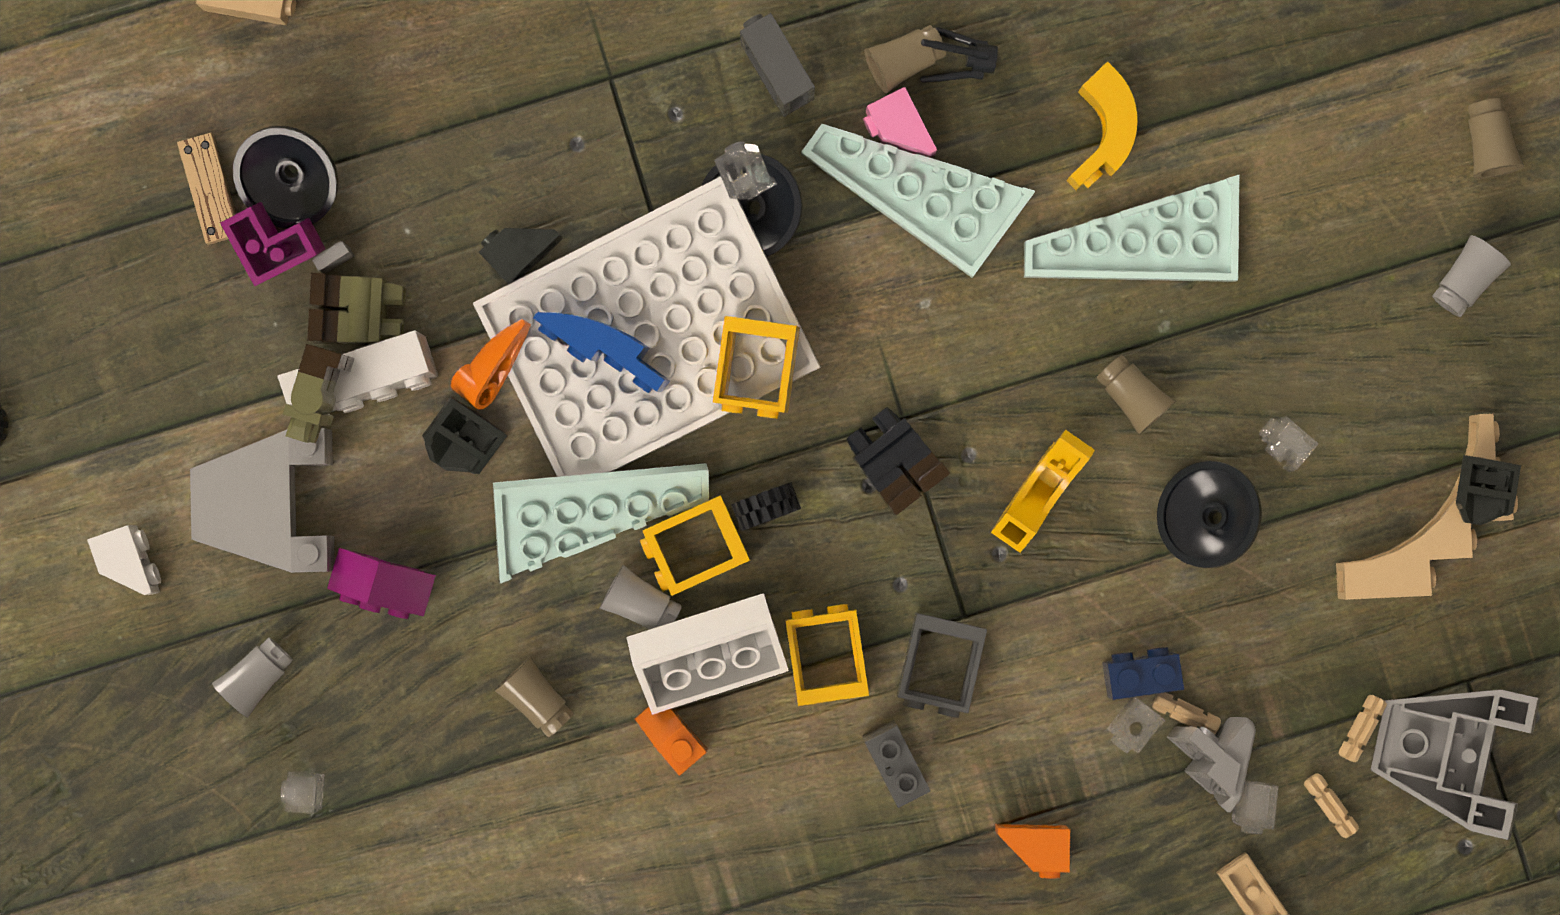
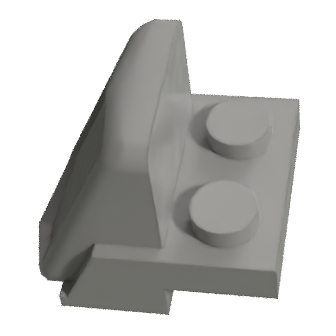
M1230 717L1215 735L1203 726L1200 729L1193 726H1175L1167 738L1192 759V762L1184 771L1207 792L1214 794L1218 804L1224 810L1231 812L1242 797L1256 734L1254 723L1246 717Z

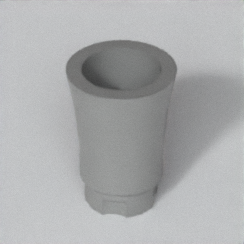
M1470 235L1461 254L1439 283L1440 287L1432 297L1444 309L1457 317H1461L1468 307H1472L1489 285L1511 266V263L1493 246L1476 236Z
M622 565L599 609L620 615L650 630L674 622L681 610V605L670 600L671 596L648 584L626 566Z
M269 637L260 647L256 646L231 670L212 682V685L229 704L248 718L262 697L285 673L284 670L293 659Z

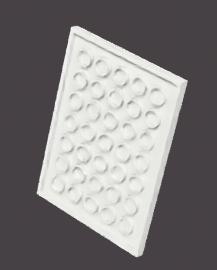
M725 174L473 303L490 340L499 332L521 319L531 324L508 377L557 477L613 472L731 413L721 411L722 404L713 403L725 316L800 327L793 381L821 368ZM537 312L562 313L581 316L615 327L650 347L642 360L668 378L670 382L663 392H656L652 389L650 393H647L632 382L635 376L628 370L623 368L619 372L603 360L606 356L605 353L600 356L598 361L586 359L583 363L567 352V348L570 345L558 337L556 341H553L538 330L541 324L533 319ZM736 333L728 395L759 399L779 389L787 340Z

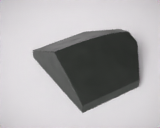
M450 396L422 437L428 457L435 464L446 471L480 474L507 435L473 409Z
M1463 455L1456 497V506L1463 522L1483 525L1501 516L1513 514L1521 465Z

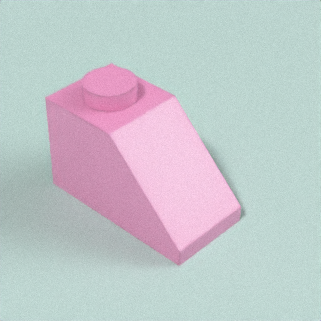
M905 87L866 107L867 117L863 118V121L872 137L877 135L882 144L892 145L913 154H920L929 158L935 156L937 149Z

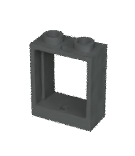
M770 13L763 17L762 14H757L744 22V29L740 31L741 46L783 117L813 101L815 86L773 15Z
M915 612L897 691V697L904 699L903 705L924 710L925 704L939 707V714L959 718L960 712L969 713L987 629ZM922 629L972 640L959 701L909 689Z
M894 720L862 736L898 808L931 792Z

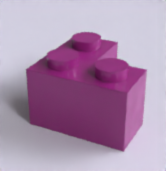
M262 202L220 222L254 287L318 255L326 249L310 218L278 233Z
M339 548L327 589L339 593L340 601L358 605L361 609L380 613L381 607L388 608L387 614L408 619L409 614L424 616L436 575L416 568L387 562L367 554Z

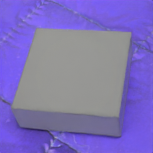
M340 241L315 256L312 261L318 271L327 274L355 257L347 244Z

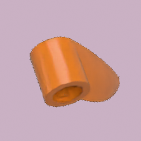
M521 319L494 336L470 364L462 366L454 374L451 380V389L478 410L488 407L496 398L506 380L531 324Z

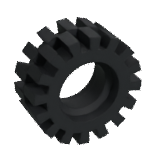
M792 482L731 504L741 531L801 509Z

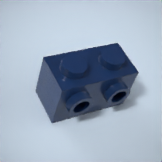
M1168 647L1148 649L1147 656L1135 658L1133 657V652L1111 655L1112 661L1102 662L1107 697L1112 700L1184 690L1179 654L1169 653Z

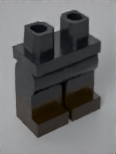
M886 407L872 418L883 433L879 438L872 442L862 427H860L848 436L846 440L855 454L853 460L860 467L894 515H898L922 496L901 471V467L904 468L922 493L929 491L947 477L950 472L927 447L905 418L900 420L892 410Z

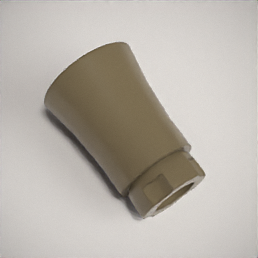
M929 25L922 30L916 29L902 37L864 50L868 67L877 85L885 94L916 73L934 65L935 61L946 56V51L921 45L922 39L943 42L936 28Z
M1492 98L1469 105L1468 111L1471 119L1468 120L1473 148L1474 178L1497 177L1524 168L1503 100Z
M1123 355L1117 357L1096 377L1106 387L1104 390L1128 417L1138 435L1151 426L1176 402L1153 384L1134 364L1130 365Z
M531 657L519 665L494 690L518 709L537 729L540 728L547 737L555 734L574 715L573 711L565 705L566 701L543 676Z

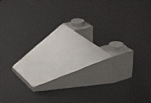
M321 428L317 443H305L286 437L287 430L190 469L191 540L291 573L329 572L333 570L335 563L334 536H296L295 466L333 465L332 430Z
M1505 690L1385 700L1387 706L1382 714L1371 771L1470 831L1506 840L1511 839L1518 803L1482 795L1496 727L1500 726L1533 734L1540 698Z

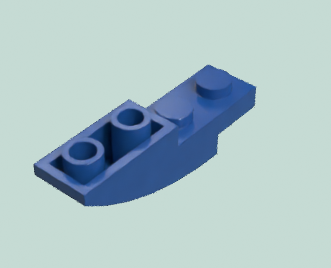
M537 312L533 319L541 324L538 328L541 333L553 341H556L558 337L570 345L567 348V352L583 363L586 359L598 361L600 356L605 353L606 356L603 360L619 372L623 368L628 370L635 376L632 382L647 393H650L652 389L656 392H663L670 382L668 378L642 360L650 347L615 327L581 316L562 313Z

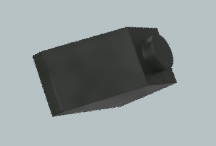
M504 228L501 232L497 230L491 232L481 242L483 248L479 253L508 284H511L521 279L563 239L554 229Z

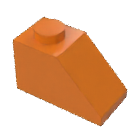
M648 707L635 718L657 751L679 776L707 753L708 748L673 708L652 715Z
M995 824V832L1033 872H1039L1040 878L1055 879L1060 878V872L1070 873V829L1066 825Z

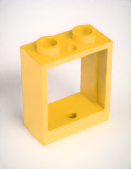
M725 316L713 403L722 404L721 411L743 414V407L757 409V416L778 419L779 412L788 413L800 327ZM736 333L787 340L778 402L728 395Z
M721 495L642 530L645 538L640 540L641 546L648 560L653 557L655 558L660 569L654 572L662 592L669 590L671 596L750 561ZM712 510L733 559L680 583H676L655 535Z
M848 604L828 606L827 614L813 616V609L791 612L792 619L785 621L798 706L869 696L856 609L849 610ZM848 620L857 681L804 688L796 628Z

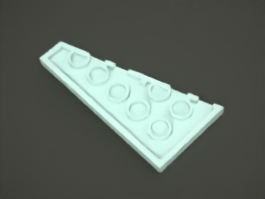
M825 124L820 125L801 151V155L971 278L976 274L1035 192L1034 190L1017 187L993 177L989 178L970 172L968 169L933 158L903 151L892 145H884L865 139L863 136Z
M1239 175L1123 210L1103 218L1094 219L1068 229L1065 228L1024 242V278L1238 281Z
M707 464L493 483L500 583L511 580V575L529 569L531 572L543 567L542 563L560 556L566 558L616 538V534L631 528L637 530L647 526L646 522L663 515L670 517L709 501V470Z

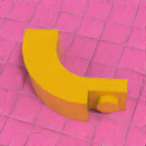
M1109 62L1105 63L1078 91L1097 112L1102 124V139L1097 151L1066 180L1075 190L1079 189L1083 184L1087 188L1091 187L1103 175L1099 170L1101 167L1112 176L1128 157L1135 141L1138 121L1134 97L1124 78Z
M1065 429L1026 478L991 533L1021 553L1035 536L1058 498L1089 461L1095 450Z

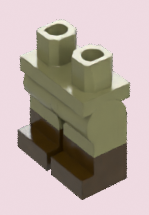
M311 272L309 304L316 308L347 309V311L309 309L307 341L314 344L370 345L404 334V320L387 319L388 306H405L407 289L403 286L389 283L383 278L350 277Z
M306 344L291 393L292 404H286L283 415L291 417L286 437L305 443H317L321 427H331L334 416L328 414L335 406L334 389L340 370L351 372L355 358Z

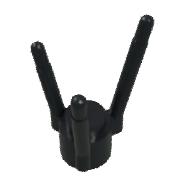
M940 27L936 29L941 36L969 46L964 47L927 39L921 40L922 46L966 55L965 66L972 67L968 71L921 76L920 81L922 83L968 78L983 80L984 73L994 74L998 46L988 45V41L976 40Z

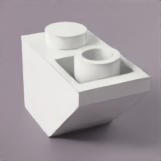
M127 525L87 540L99 574L143 595H152L160 592L158 584L161 583L160 573L154 563L150 564L146 550H149V542L144 531L138 530L137 525Z

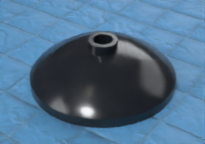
M289 126L266 127L249 136L236 153L233 164V179L238 195L247 208L262 202L274 226L287 229L307 218H310L312 224L322 219L333 206L338 193L337 169L326 148L310 134ZM289 165L295 166L298 173H293L289 169Z
M740 153L719 162L710 170L701 186L725 174L766 257L783 249L795 235L802 217L801 191L792 173L776 159L758 153ZM754 201L760 204V210L757 214H752L750 211V204Z
M1216 461L1195 463L1179 471L1164 488L1157 508L1158 530L1167 549L1182 562L1199 568H1218L1239 559L1255 541L1262 519L1261 501L1251 480L1237 468ZM1220 512L1222 518L1219 523L1214 524L1213 516L1215 513Z

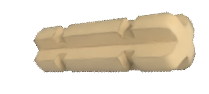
M1167 692L1157 693L1152 703L1154 710L1164 715L1168 712L1170 713V718L1187 726L1199 728L1203 726L1214 735L1219 730L1221 719L1218 716L1209 712L1205 715L1203 714V709L1180 698L1174 700V696Z
M1375 695L1367 696L1362 706L1365 708L1364 711H1360L1347 735L1349 737L1348 741H1344L1339 750L1341 757L1351 762L1359 760L1363 752L1361 750L1362 745L1366 746L1378 723L1377 716H1382L1387 706L1384 700Z
M1318 773L1310 776L1304 782V786L1311 795L1316 796L1314 800L1330 822L1336 824L1334 827L1344 838L1355 834L1359 829L1358 824L1352 816L1347 815V809L1334 791L1327 788L1328 783L1323 776Z

